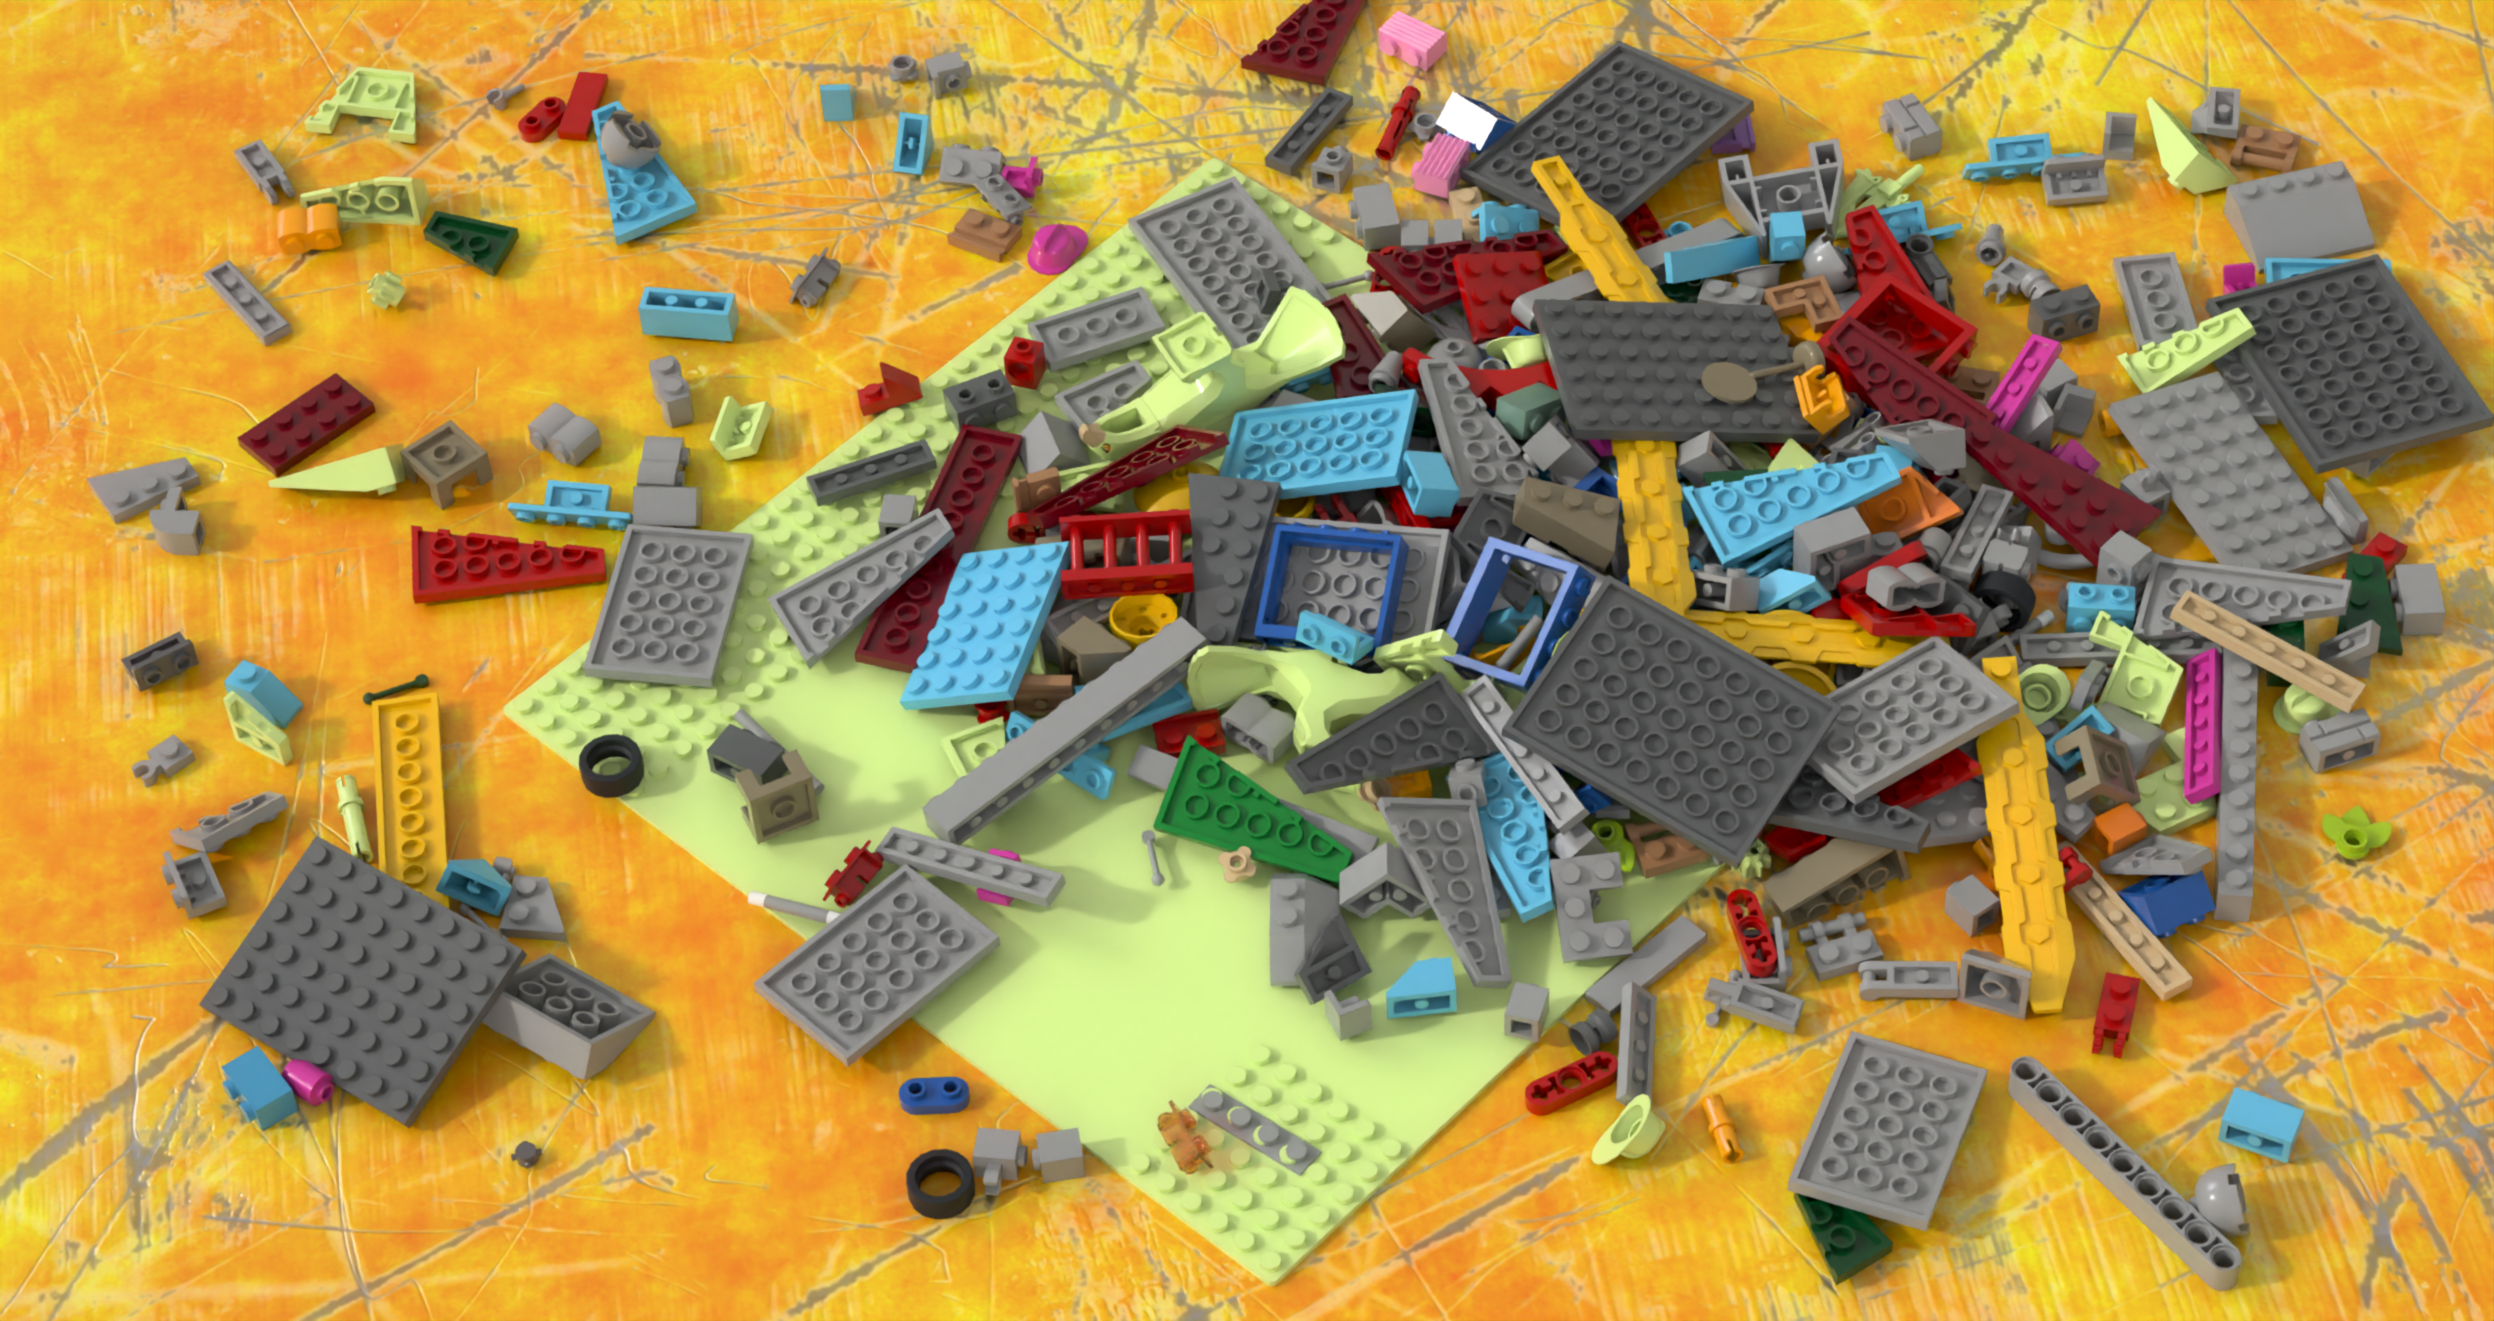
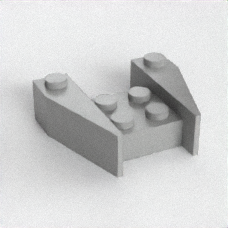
M1838 138L1808 143L1809 167L1754 177L1748 154L1718 159L1720 186L1725 206L1747 236H1758L1759 254L1763 259H1768L1767 238L1769 237L1770 213L1801 211L1805 231L1824 228L1825 232L1827 231L1833 237L1829 241L1834 246L1845 187L1844 161Z

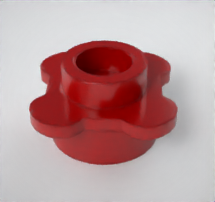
M1007 701L974 704L975 709L979 712L977 717L978 723L982 724L1002 716L1004 722H1006L1010 717L1009 712L1005 709Z

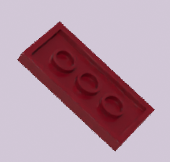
M335 373L237 439L239 446L273 475L279 477L375 413L376 410L372 401Z

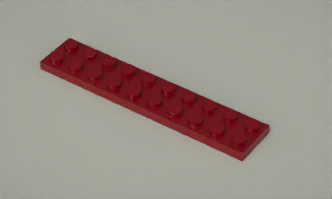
M967 424L962 425L919 516L920 518L939 508L952 527L955 537L875 609L854 653L856 662L912 673L913 669L917 668V659L923 654L929 641L928 634L936 625L939 618L938 610L944 604L950 582L962 554L974 552L1020 453L1023 441L1022 435Z

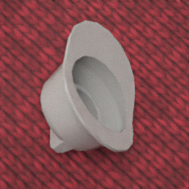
M1786 261L1735 270L1730 274L1735 277L1737 285L1742 284L1763 289L1776 287L1780 284V267L1786 264Z

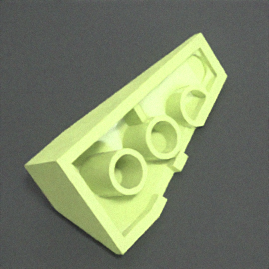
M2151 96L2146 100L2161 164L2170 175L2167 180L2180 191L2185 187L2193 194H2198L2237 183L2238 179L2218 158L2215 159L2208 152L2209 148L2190 133L2191 131L2168 108Z
M383 176L303 193L300 196L302 208L306 209L322 203L337 204L341 222L422 225L429 197L424 179Z
M403 443L386 446L268 481L269 487L361 492L377 490L378 495L397 490L395 484L405 481V471L400 451L404 449Z

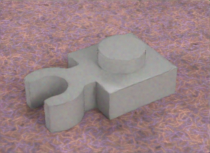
M2009 256L1992 272L1991 280L1985 282L1983 296L1986 297L1991 292H1997L1996 303H2003L2006 300L2008 291L2015 295L2021 291L2020 283L2022 279L2035 269Z
M173 734L147 752L149 760L139 761L131 769L135 778L145 774L141 778L144 786L147 788L154 785L158 780V776L162 773L170 778L195 761L193 752Z

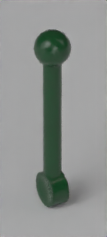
M421 674L414 681L375 694L368 692L364 694L363 702L367 705H372V701L414 687L425 688L429 685L428 677Z

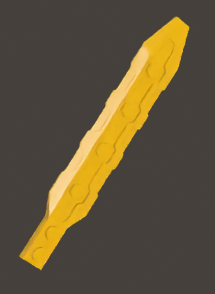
M1560 155L1534 161L1531 172L1560 213V233L1574 254L1579 255L1594 277V283L1604 298L1609 299V301L1669 303L1657 285L1658 280L1650 268L1644 265L1627 241L1628 236L1612 214L1588 198Z
M1611 440L1612 453L1616 457L1619 478L1616 483L1618 498L1622 501L1624 524L1622 525L1624 543L1627 544L1630 564L1628 569L1629 586L1685 617L1697 594L1694 573L1690 571L1687 551L1689 538L1687 528L1684 527L1681 508L1683 495L1681 484L1677 480L1675 441Z
M1688 610L1685 614L1686 619L1756 658L1789 660L1792 663L1816 664L1817 662L1876 668L1932 637L1892 635L1877 637L1870 635L1853 619L1814 618L1811 615L1801 614L1779 616L1725 610L1720 612ZM1938 636L1950 646L1949 637Z
M2016 656L1982 658V673L2019 702L2020 712L1980 734L1976 742L1978 763L1982 766L1987 808L1985 809L1987 830L1991 833L1995 866L1993 867L1995 888L1999 891L2004 924L2001 927L2004 954L2006 959L2032 972L2028 1002L2034 1013L2061 1012L2076 952L2072 924L2067 918L2063 890L2065 876L2063 863L2059 861L2055 835V827L2057 826L2054 804L2050 801L2046 774L2048 760L2045 740L2024 713Z

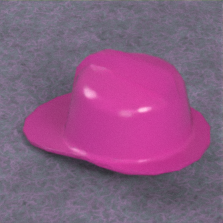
M1061 223L1046 225L1040 228L1033 238L1032 246L1027 254L1028 263L1039 274H1059L1067 270L1085 250L1088 244V236L1077 226Z

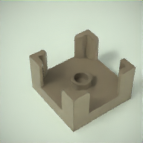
M452 420L400 451L406 478L413 484H416L417 475H419L429 485L433 502L441 510L449 507L455 501L451 485L476 470L480 485H484L493 479L488 453Z
M2084 725L2054 742L2056 754L2060 757L2078 747L2080 748L2086 775L2066 785L2065 791L2069 802L2080 805L2099 794L2106 796L2111 800L2103 805L2100 815L2125 802H2128L2131 807L2141 802L2126 742L2088 725Z
M797 749L782 755V759L791 774L762 786L759 785L751 769H745L734 774L736 785L747 803V807H741L742 817L757 844L819 820L813 778Z

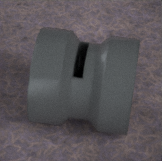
M1596 1009L1587 1016L1586 1021H1578L1569 1028V1036L1577 1050L1583 1055L1588 1056L1597 1052L1602 1043H1610L1618 1036V1030L1612 1018L1604 1010Z

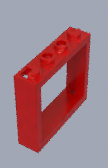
M1885 272L1816 342L1825 358L1826 371L1824 377L1835 371L1840 376L1842 386L1847 392L1857 393L1863 402L1877 411L1879 410L1829 342V337L1848 315L1865 326L1890 301L1953 340L1947 349L1928 367V369L1943 379L1946 377L1951 378L1956 373L1961 361L1964 358L1969 359L1972 351L1978 346V343H1976L1978 328L1888 272Z

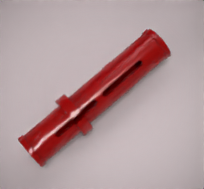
M1406 86L1402 90L1398 103L1394 104L1391 109L1392 117L1375 150L1376 156L1381 160L1390 161L1393 159L1407 124L1412 122L1415 116L1414 109L1421 97V93L1414 86Z

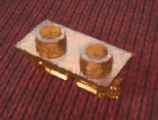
M1172 1100L1168 1103L1173 1111L1171 1113H1162L1158 1117L1157 1128L1169 1147L1179 1141L1181 1142L1170 1150L1180 1171L1188 1175L1193 1174L1198 1170V1165L1203 1162L1212 1169L1214 1166L1207 1155L1211 1152V1148L1201 1134L1197 1135L1193 1129L1197 1126L1195 1118L1187 1108L1181 1110Z

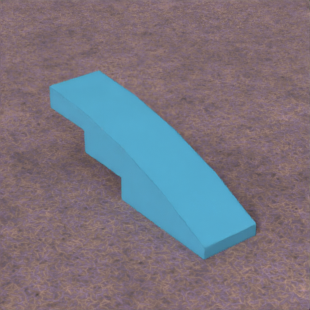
M1758 236L1703 243V245L1664 252L1666 282L1679 283L1703 279L1760 265Z

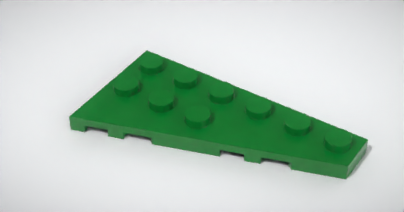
M1187 735L1154 822L1153 828L1155 831L1228 853L1238 851L1241 846H1246L1251 850V860L1294 873L1308 874L1321 881L1339 886L1340 872L1352 865L1355 857L1352 851L1321 829L1319 830L1303 816L1285 806L1275 796Z

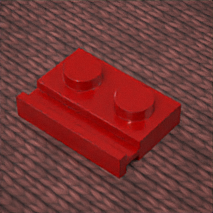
M1217 709L1174 715L1152 724L1157 750L1179 759L1187 735L1216 755L1226 753L1225 740Z

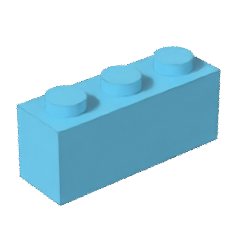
M645 287L638 307L642 332L646 335L733 341L739 322L735 294Z

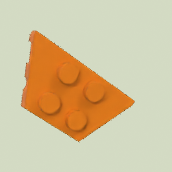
M1912 466L1898 471L1902 479L1901 484L1860 503L1858 510L1871 535L1881 532H1895L1901 543L1921 534L1929 527L1939 526L1964 514L1963 510Z

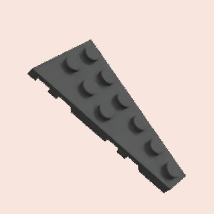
M1188 473L1197 631L1207 639L1208 646H1236L1281 496L1282 487L1279 482Z
M1439 672L1288 761L1284 769L1305 795L1449 766L1463 759H1483L1499 753L1500 750L1446 678Z
M1810 765L1804 767L1768 822L1774 825L1916 854L1920 853L1931 832L1929 820L1898 805L1891 807L1881 802L1880 796L1876 794L1855 805Z

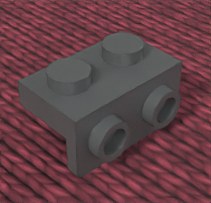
M180 631L121 659L125 671L140 692L199 664L193 643L190 639L185 640Z

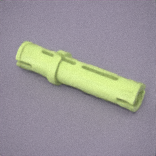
M344 775L346 786H343L341 777L335 781L340 800L338 811L344 818L351 854L363 862V854H365L366 861L369 863L374 856L371 851L363 815L365 810L364 801L359 797L356 778L352 775Z

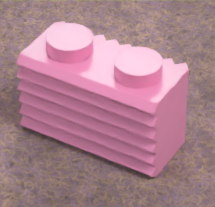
M1400 11L1393 14V17H1390L1389 21L1387 20L1386 24H1383L1378 30L1379 49L1390 56L1394 55L1395 58L1398 57L1400 60L1403 59L1413 67L1418 66L1419 69L1422 68L1424 71L1428 70L1447 51L1446 32Z
M1439 132L1432 143L1427 142L1423 150V158L1420 162L1415 161L1411 170V178L1414 179V190L1448 199V191H1453L1459 179H1461L1460 169L1471 161L1469 140L1464 141L1462 138H1453L1451 135H1442Z

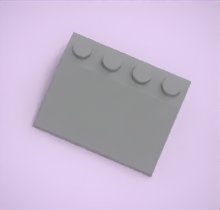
M2343 161L2227 186L2223 213L2250 260L2255 265L2258 274L2264 273L2265 258L2328 259L2373 249L2375 246L2355 182Z
M549 953L518 968L482 1023L489 1026L494 1032L501 1033L514 1040L519 1046L537 1053L546 1061L567 1070L572 1076L586 1080L605 1070L655 1018L656 1012Z

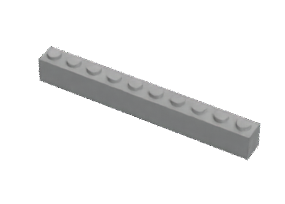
M1182 616L1173 623L1165 625L1158 634L1147 642L1138 645L1123 660L1115 662L1108 671L1096 680L1088 682L1081 691L1070 699L1061 702L1046 717L1038 719L1031 728L1019 737L1011 739L1004 748L992 757L984 759L969 774L960 777L942 794L930 799L927 805L922 808L927 827L940 840L957 845L964 843L1187 676L1188 663L1191 662L1193 655L1197 653L1199 648L1202 649L1208 646L1207 639Z
M2225 647L2222 649L2221 792L2217 793L2214 904L2216 909H2214L2213 919L2248 923L2253 899L2258 665Z

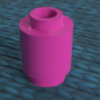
M294 1059L285 1066L281 1076L292 1088L293 1093L313 1106L328 1101L334 1092V1084L331 1082L333 1076L307 1060Z

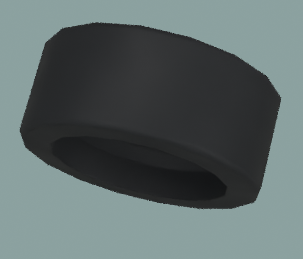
M1991 571L1983 574L1978 579L1972 595L1978 599L1981 598L1984 604L1989 606L1991 610L1999 605L1992 602L1987 596L1988 594L2006 597L2018 607V609H2010L2013 615L2007 618L2009 624L2000 628V632H2014L2017 629H2022L2028 623L2035 607L2036 596L2033 588L2024 579L2005 571Z
M619 734L603 735L585 745L579 755V769L582 781L586 789L596 796L615 798L626 795L638 787L644 777V763L641 751L637 743L629 737ZM609 757H622L631 761L626 769L614 775H601L592 771L596 764Z
M937 1149L923 1153L911 1163L906 1173L909 1200L913 1208L925 1217L933 1219L954 1217L969 1207L975 1196L973 1169L969 1161L958 1152L948 1149ZM937 1172L956 1174L961 1178L962 1182L959 1188L945 1196H932L920 1190L921 1182L926 1177Z

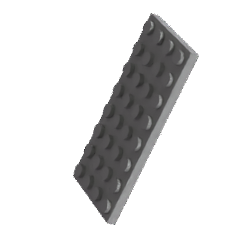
M1235 176L1128 219L1130 231L1194 314L1200 311L1206 313L1217 325V330L1222 331L1232 343V349L1256 342L1278 308L1276 305L1273 314L1260 313L1253 292L1262 270H1274L1277 281L1286 280L1290 286L1306 290L1313 298L1318 299L1320 303L1333 299Z
M2218 371L2110 403L2108 414L2145 464L2149 466L2150 463H2153L2161 471L2159 481L2171 491V499L2219 564L2304 574L2348 559V554L2354 552L2346 538Z
M1274 516L1237 642L1260 644L1254 636L1276 524L1294 525V522H1299L1307 527L1318 528L1321 524L1334 526L1338 530L1350 531L1352 527H1359L1368 530L1369 533L1379 534L1383 530H1389L1391 534H1400L1409 546V552L1391 643L1435 631L1452 533L1449 529ZM1292 546L1276 625L1298 627L1300 613L1307 610L1314 614L1320 613L1364 634L1376 635L1391 554ZM1192 550V555H1191V560H1190V562H1192V564H1193V550ZM1194 584V592L1184 593L1180 617L1182 616L1197 629Z

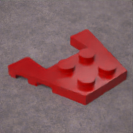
M1866 588L1841 596L1840 608L1873 636L1975 637L1977 624L1963 612L1931 616L1916 605L1903 611H1891L1867 595Z

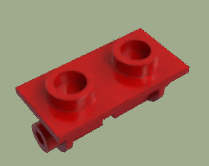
M870 840L861 849L855 846L844 860L847 866L842 872L836 869L824 884L829 889L823 901H826L832 895L835 897L834 901L839 907L851 906L865 888L856 878L858 877L866 884H869L878 871L883 868L882 862L884 858L878 852L871 853L867 850L871 843Z

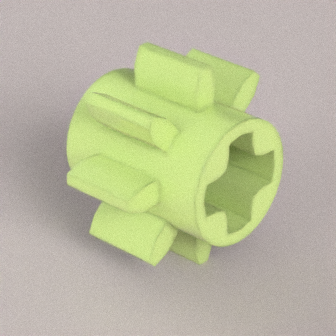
M386 270L384 276L376 273L367 289V293L372 295L370 301L386 310L388 304L396 307L405 292V287L400 285L402 278Z
M1757 839L1739 868L1735 869L1731 866V870L1738 871L1745 879L1757 876L1762 877L1763 868H1771L1772 856L1769 855V848L1766 847V844L1763 845L1761 840Z

